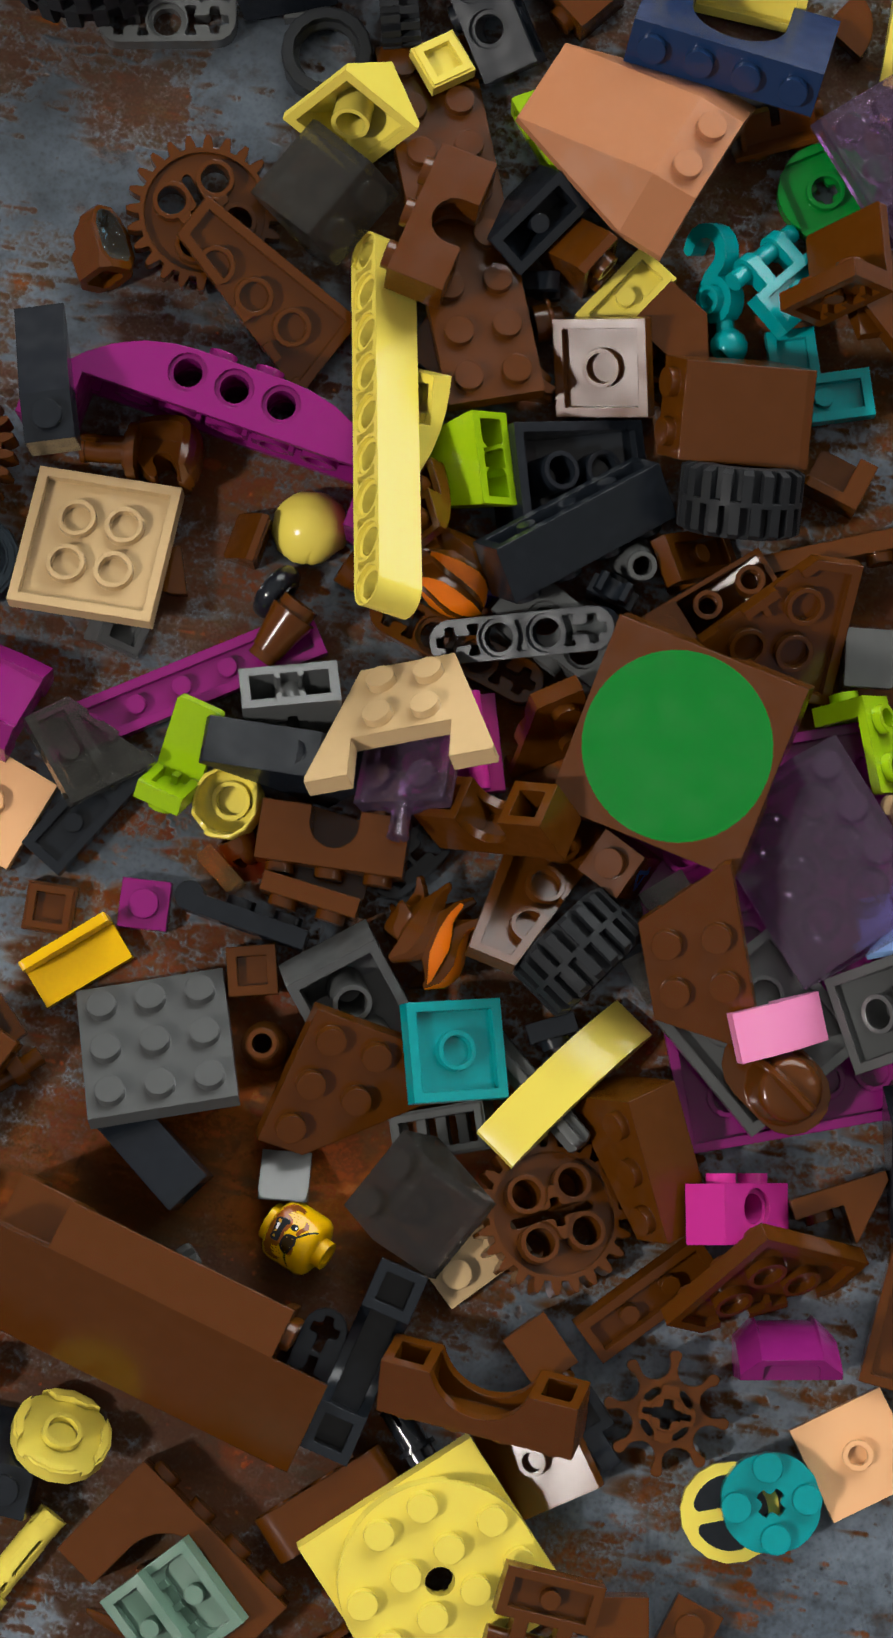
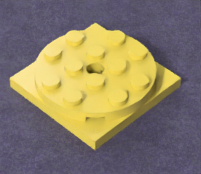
M466 1433L296 1542L298 1550L345 1620L353 1638H482L487 1623L505 1627L509 1622L510 1617L495 1614L492 1608L506 1558L556 1570L472 1437ZM444 1567L453 1573L452 1581L447 1589L432 1590L425 1586V1578L432 1569ZM529 1622L526 1632L529 1633L540 1625Z

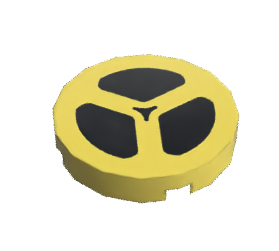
M736 1461L713 1462L697 1471L684 1487L680 1504L681 1527L691 1545L707 1558L726 1564L746 1562L760 1554L741 1545L730 1534L722 1517L720 1509L721 1486L726 1474L737 1463ZM763 1490L759 1493L757 1499L762 1503V1507L759 1510L760 1514L767 1516L772 1511L778 1515L780 1513V1506L776 1492L768 1494Z

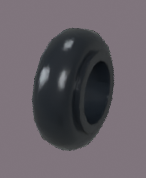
M290 565L276 569L257 591L254 597L253 611L259 617L265 619L274 599L279 601L285 592L294 596L301 579L299 571Z

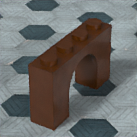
M149 1457L144 1460L57 1548L93 1585L137 1541L155 1534L166 1533L182 1537L189 1534L196 1545L205 1553L212 1567L249 1616L243 1624L224 1638H257L287 1608L289 1603L283 1596L288 1590L285 1584L270 1569L266 1568L261 1573L247 1559L252 1554L249 1547L235 1533L230 1532L225 1536L212 1523L217 1518L214 1511L197 1495L190 1500L177 1487L182 1481L181 1478L162 1459L156 1464Z

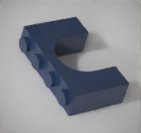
M696 0L641 1L634 19L623 61L805 116H812L841 21L794 7L784 35L769 41H747L722 34L701 21L694 11Z

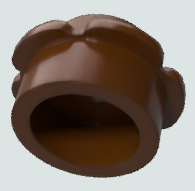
M543 298V304L529 307V317L535 343L549 342L553 346L552 319L561 318L564 315L561 306L551 307V301L548 298Z

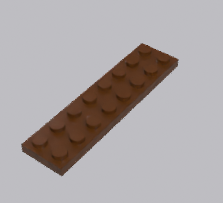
M465 35L457 36L466 53L471 51ZM383 46L375 47L374 62H393L420 122L417 131L392 148L404 206L409 197L415 200L418 199L423 186L417 184V180L427 156L436 158L442 142L496 163L478 78L474 76L452 88L431 96L409 58L411 47L383 50ZM498 168L496 169L493 186L475 226L456 219H446L433 227L439 238L461 248L457 269L439 310L425 305L439 373L452 376L447 412L542 398L545 393L521 275L514 271L487 240L505 201Z

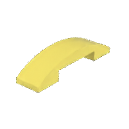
M616 1000L540 1066L477 1130V1134L512 1169L547 1136L549 1130L609 1073L614 1069L617 1070L651 1038L652 1034Z

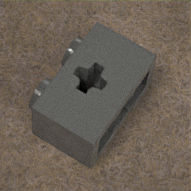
M337 660L238 669L243 720L313 730L327 734L342 707Z

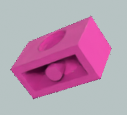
M705 1173L706 1184H685L686 1245H735L743 1238L747 1230L760 1223L789 1229L788 1183H768L767 1173H737V1183L736 1173Z

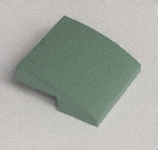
M189 1534L100 1601V1604L125 1638H224L249 1618Z

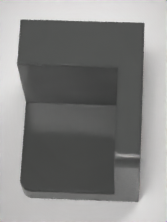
M849 627L840 660L839 692L851 691L852 688L890 690L893 687V630Z

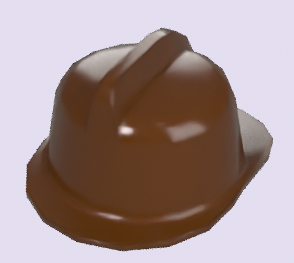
M727 1044L722 1059L724 1080L738 1099L764 1125L777 1133L795 1135L806 1133L820 1123L828 1111L831 1098L829 1082L819 1065L803 1049L739 1064L736 1061L734 1046Z

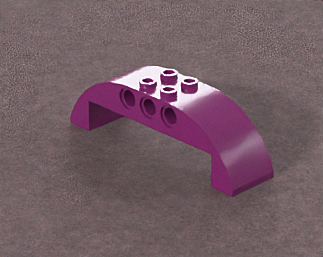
M147 340L113 343L85 351L71 358L79 430L92 396L95 395L153 416L183 415L196 426L199 432L353 485V423L336 406L311 390L283 379L285 374L276 368L257 364L256 368L253 369L238 364V357L218 348H211L209 353L175 343ZM200 380L193 387H183L188 381ZM235 396H246V399L240 403H229V400ZM19 399L15 412L17 413L19 419L22 422ZM288 411L293 413L287 419L279 420L274 418L280 412ZM353 498L343 523L346 544L354 546Z

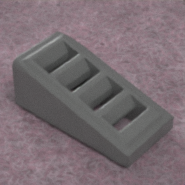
M492 1100L468 1101L410 1111L389 1119L395 1165L492 1150L478 1134V1140L473 1141L469 1113H474L476 1129L478 1130L494 1113ZM449 1116H456L460 1144L453 1145ZM429 1119H435L439 1141V1147L436 1148L432 1147ZM410 1122H416L420 1146L418 1151H412L408 1127Z

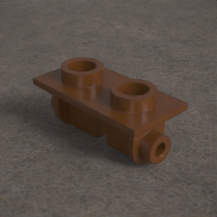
M820 98L816 100L811 117L777 107L778 120L771 122L767 106L755 109L731 149L729 148L736 163L743 161L758 162L771 154L790 149L801 150L815 143L829 140L830 135L820 117L824 116Z

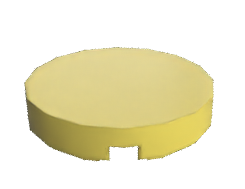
M52 1388L43 1390L42 1395H37L32 1399V1396L22 1402L11 1424L10 1444L16 1459L29 1473L47 1482L70 1484L86 1480L100 1470L111 1448L112 1428L108 1418L105 1421L104 1416L99 1412L100 1407L93 1399L75 1390Z

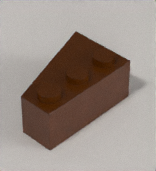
M613 1075L602 1080L574 1106V1109L580 1121L590 1131L591 1137L589 1140L637 1240L670 1244L686 1235L685 1184H703L675 1080Z

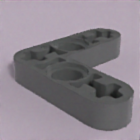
M153 0L149 5L141 2L135 6L137 14L127 18L126 21L129 24H141L139 15L146 14L145 23L148 35H141L139 25L125 26L123 34L120 35L115 34L112 26L98 27L104 42L116 49H217L232 43L237 35L238 2L237 0ZM166 13L175 14L181 20L179 30L169 36L159 34L154 28L157 18ZM194 13L196 23L211 22L212 15L219 14L221 15L222 22L228 24L221 25L219 33L216 34L210 32L208 25H194L196 35H189L190 25L187 14ZM116 16L110 18L111 24L116 22Z

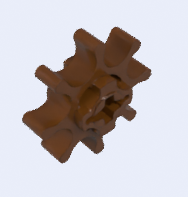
M676 1349L669 1352V1368L659 1378L645 1376L641 1371L638 1361L633 1358L629 1359L626 1367L636 1375L638 1380L636 1393L627 1400H618L609 1395L603 1399V1405L607 1409L620 1408L625 1410L631 1418L629 1432L612 1442L613 1449L617 1453H621L634 1441L648 1443L653 1450V1460L649 1467V1472L654 1477L661 1476L662 1458L668 1450L673 1448L686 1450L691 1457L692 1463L697 1468L703 1467L705 1465V1458L695 1450L693 1445L695 1433L704 1426H714L720 1430H726L729 1426V1422L725 1417L707 1416L700 1407L702 1394L707 1389L719 1384L718 1376L709 1373L699 1384L687 1385L683 1383L678 1375V1366L682 1359V1353ZM659 1387V1390L652 1396L644 1398L645 1394L651 1389ZM681 1391H684L691 1401L690 1406H686L681 1400ZM664 1399H670L671 1406L675 1410L689 1415V1417L686 1419L680 1417L677 1419L670 1418L667 1426H660V1419L650 1412L642 1411L643 1407H662ZM641 1419H645L652 1429L651 1434H647L640 1425ZM687 1427V1430L682 1435L672 1439L675 1433Z

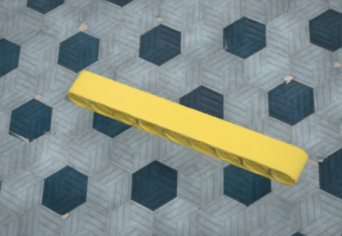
M367 231L357 241L351 260L354 596L356 603L360 606L406 620L415 613L422 596L417 301L384 288L386 269L381 268L380 263L390 239L372 231Z

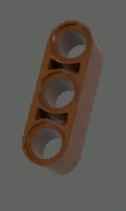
M376 1443L350 1458L347 1467L344 1465L337 1466L268 1509L254 1521L279 1563L283 1564L301 1554L296 1544L297 1541L388 1484L399 1475L381 1445Z

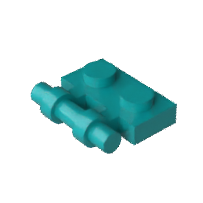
M786 225L780 231L773 230L761 240L760 247L753 253L747 252L735 261L733 270L725 277L726 284L734 291L740 290L745 285H752L758 293L747 304L778 340L802 321L781 311L779 293L797 285L801 279L809 276L807 252L802 255L794 245L799 240L800 235L798 230L792 225ZM772 262L779 263L785 270L778 277L767 267Z

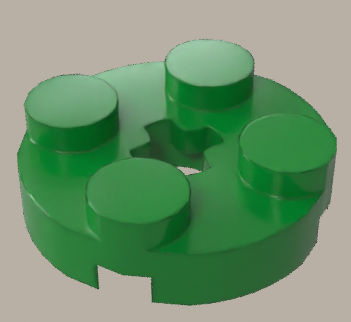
M828 143L810 145L795 153L781 173L776 193L777 207L786 225L794 226L799 232V238L806 242L808 235L872 203L875 191L872 174L863 159L852 151L849 154L843 149L835 148L836 145ZM823 182L827 188L835 186L838 193L833 196L831 204L815 200L813 195L817 192V183Z

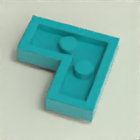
M814 326L791 329L780 340L772 332L765 333L764 341L767 361L817 370L811 427L874 419L876 410L869 367L821 373Z

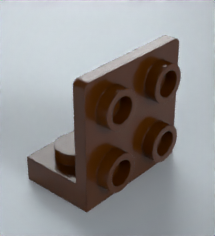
M876 201L808 235L806 238L809 276L801 279L797 285L779 293L780 309L784 313L821 327L893 293V265L886 204Z

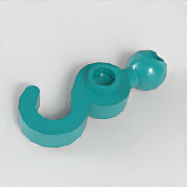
M722 223L698 224L690 231L686 238L684 254L686 256H704L711 241L715 247L714 260L705 271L696 294V303L707 313V322L715 324L716 333L710 344L711 355L715 358L744 359L747 354L748 342L744 334L735 329L734 321L738 319L743 310L744 291L742 288L738 291L730 289L725 281L726 275L733 270L735 261L739 259V244L736 235L729 226Z

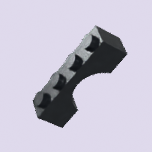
M382 1256L328 1379L327 1389L300 1444L301 1447L347 1467L378 1394L381 1359L396 1333L404 1334L427 1283V1275Z

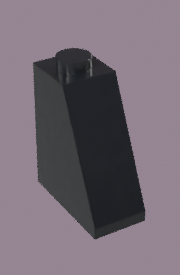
M161 1118L97 1128L169 1211L179 1210L214 1177Z

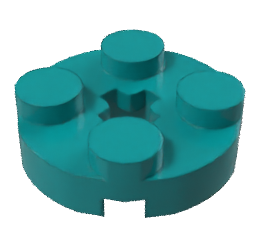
M764 1451L740 1459L726 1474L720 1493V1509L726 1528L741 1545L757 1553L779 1556L787 1551L798 1548L810 1538L820 1520L823 1498L814 1475L798 1459L783 1452ZM776 1489L781 1491L783 1495L779 1502L783 1506V1510L778 1515L772 1511L767 1516L761 1515L759 1510L762 1507V1503L757 1499L759 1493L763 1490L768 1494L773 1493Z

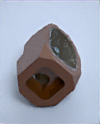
M96 204L80 216L79 223L73 234L76 249L71 258L82 290L102 293L117 289L133 276L135 256L129 234L120 217L111 207Z

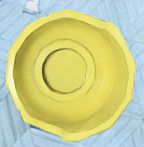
M301 491L291 495L280 504L274 514L271 534L277 550L290 561L297 564L316 565L325 562L346 545L343 523L347 514L343 505L329 494Z
M216 768L203 774L197 783L198 786L193 796L191 814L203 829L204 834L211 838L233 840L251 833L259 824L262 800L265 798L261 784Z

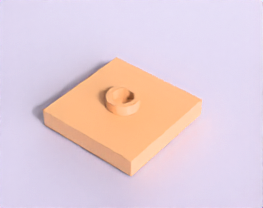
M11 757L7 759L6 763L0 760V866L9 871L24 847L22 841L36 827L60 788L55 783Z
M877 1386L788 1430L805 1466L816 1479L823 1503L833 1523L893 1495V1413L880 1387Z

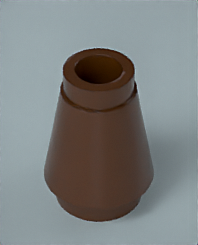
M285 592L279 601L273 600L249 652L266 665L274 666L278 660L282 659L314 628L311 623L317 614L300 600Z
M262 1021L255 1023L243 1034L241 1053L245 1061L255 1069L262 1071L273 1070L282 1065L289 1055V1037L286 1031L274 1022ZM260 1035L264 1037L268 1035L272 1040V1047L266 1053H258L255 1050L256 1045L254 1041Z

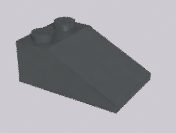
M366 919L278 965L284 984L305 1022L314 1003L318 1002L402 1033L399 1005L410 1001Z

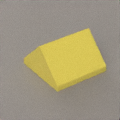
M392 61L347 63L284 112L283 115L284 121L354 177L417 131L420 124Z

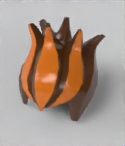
M448 526L445 531L422 548V597L438 613L453 619L483 615L482 610L486 604L489 586L473 542L479 538L454 530Z
M420 875L416 880L415 892L407 902L401 900L397 906L392 903L390 904L391 913L383 928L385 936L394 946L388 958L392 963L407 962L418 970L417 975L407 986L409 990L445 988L454 983L462 972L466 959L464 954L478 920V918L472 919L466 913L477 902L473 897L446 903L447 897L452 890L451 882L446 883L429 895L423 875Z

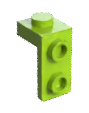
M857 690L830 695V704L812 708L815 728L859 722L872 793L874 795H892L893 710L888 704L887 696H859Z
M181 694L177 698L158 761L138 779L133 797L147 802L148 806L157 812L173 814L175 816H178L192 803L198 786L197 783L208 770L207 765L199 763L206 719L209 715L225 717V712L191 695Z

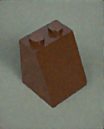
M666 355L665 367L662 369L659 377V389L662 394L661 414L656 421L654 429L657 453L680 460L807 470L817 370L767 360Z

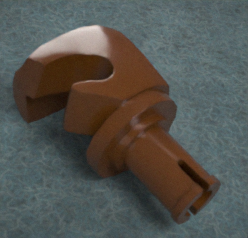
M183 415L142 417L140 422H130L124 435L96 434L85 431L81 434L82 450H79L81 463L122 464L127 479L139 480L143 476L147 482L160 484L159 474L170 470L176 474L179 487L183 488L184 493H192L200 479L205 455L204 439L196 426Z

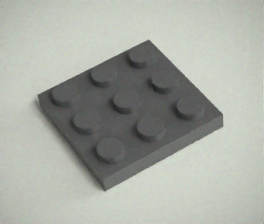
M770 925L747 944L757 1006L769 1004V1001L819 991L829 1040L802 1049L819 1065L826 1076L849 1057L829 994L772 925ZM655 1020V1023L750 1137H753L766 1126L738 1099L724 1080L722 1059L727 1043Z
M223 968L76 991L87 1120L91 1129L240 1105Z

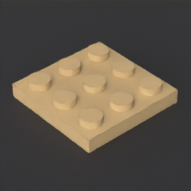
M40 466L6 597L9 606L153 629L184 502L183 488Z

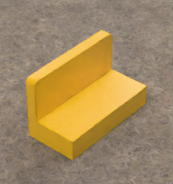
M102 912L22 959L18 964L22 971L28 974L46 1007L50 1009L74 995L76 991L84 989L131 961L134 957L110 916Z

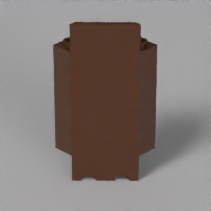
M22 1174L0 1218V1331L287 1472L328 1384L276 1359L281 1349L287 1352L288 1349L290 1350L293 1347L305 1320L297 1315L302 1306L295 1302L285 1306L97 1213L96 1209L52 1188L53 1183L35 1174Z

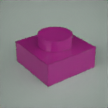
M123 877L117 926L167 933L173 883Z

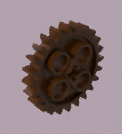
M211 134L206 135L203 147L197 148L191 136H186L185 150L180 152L172 142H168V158L166 160L152 153L150 158L154 171L152 172L140 167L137 170L138 177L145 185H131L129 188V194L139 200L140 203L126 205V214L139 218L138 221L132 222L127 226L128 234L143 236L134 244L135 253L147 251L151 253L145 261L147 270L161 264L163 268L160 279L163 283L175 274L179 276L180 291H183L189 281L192 280L196 281L197 290L200 295H203L207 282L211 281L195 259L184 254L180 247L182 242L176 236V233L197 208L193 196L182 181L184 177L192 179L201 202L208 195L231 215L243 216L250 222V230L265 243L279 244L280 234L270 229L269 226L283 224V215L270 211V209L282 204V196L280 194H267V191L275 185V177H259L264 168V161L261 159L251 165L246 163L249 155V148L246 146L236 155L232 154L231 139L229 138L225 139L220 149L213 148ZM210 173H220L227 178L229 184L223 191L215 193L205 189L202 185V180ZM168 194H177L183 198L186 205L179 213L168 214L162 211L158 205L161 198Z
M549 1133L542 1140L541 1147L540 1144H537L512 1169L496 1155L490 1160L496 1172L486 1170L479 1175L478 1178L488 1189H478L472 1193L471 1197L482 1203L483 1208L470 1213V1218L482 1221L484 1228L472 1236L473 1239L488 1240L489 1246L484 1249L480 1256L482 1258L497 1256L499 1261L493 1271L495 1275L507 1269L512 1271L510 1287H516L524 1280H528V1295L532 1296L539 1293L543 1284H545L548 1298L558 1296L561 1286H563L568 1296L579 1292V1281L586 1288H590L598 1284L595 1272L605 1276L613 1271L606 1258L616 1260L623 1257L624 1252L614 1242L630 1238L631 1233L619 1227V1222L626 1220L627 1217L623 1209H619V1201L607 1176L603 1172L600 1161L593 1162L590 1160L592 1145L590 1143L579 1151L569 1153L561 1144L558 1147L556 1137ZM561 1173L573 1179L576 1188L573 1197L561 1191L558 1182ZM514 1186L523 1187L530 1197L528 1209H523L515 1204L512 1198ZM584 1201H588L591 1204L590 1210L574 1212L556 1221L548 1219L520 1229H513L511 1227V1221L534 1217L545 1210L552 1212ZM575 1221L587 1227L590 1236L587 1245L580 1244L575 1239L572 1230ZM528 1234L536 1235L541 1239L544 1246L541 1258L533 1256L526 1247Z

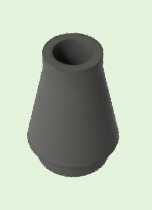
M645 538L634 539L621 546L622 551L618 555L609 558L612 573L622 576L632 584L650 579L657 570V558L652 544ZM644 556L645 558L642 560L643 567L639 571H635L633 569L634 560Z

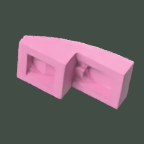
M819 991L769 1001V1004L726 1013L736 1061L739 1064L781 1055L829 1040Z

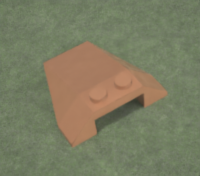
M565 43L517 116L516 122L618 237L660 262L682 227L691 207L727 150L733 146L756 107L735 94L625 62L622 57Z

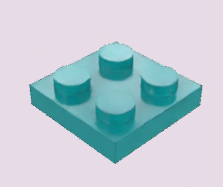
M500 998L408 1002L399 1005L408 1105L497 1100L509 1097Z

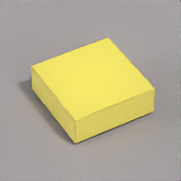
M453 29L410 49L409 58L431 96L475 76L476 68Z

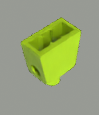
M470 410L442 425L429 458L432 457L442 462L445 467L450 488L451 508L516 506L517 498L506 413Z

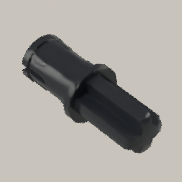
M384 1412L379 1414L403 1453L399 1456L400 1460L406 1459L411 1468L436 1453L432 1445L436 1440L433 1436L428 1438L419 1421L404 1420Z

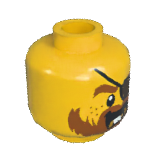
M291 1201L286 1205L282 1203L277 1204L268 1213L259 1230V1237L263 1239L262 1250L264 1254L295 1275L306 1274L314 1267L319 1270L324 1268L336 1249V1244L331 1241L334 1228L332 1222L303 1202Z

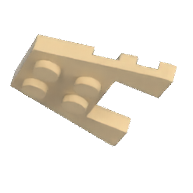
M456 654L429 656L419 660L361 670L304 776V784L309 795L314 796L353 789L358 751L450 735L449 758L454 770L499 762V755Z

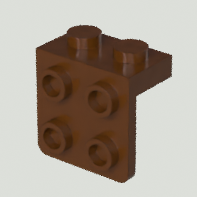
M313 806L316 810L313 828L314 836L320 844L337 848L347 845L354 839L359 829L360 820ZM295 868L294 875H282L265 869L259 889L263 894L269 896L268 904L292 912H296L298 905L317 911L316 919L343 927L345 920L357 923L368 886L362 885L364 877L344 875L343 882H330L313 878L314 870Z

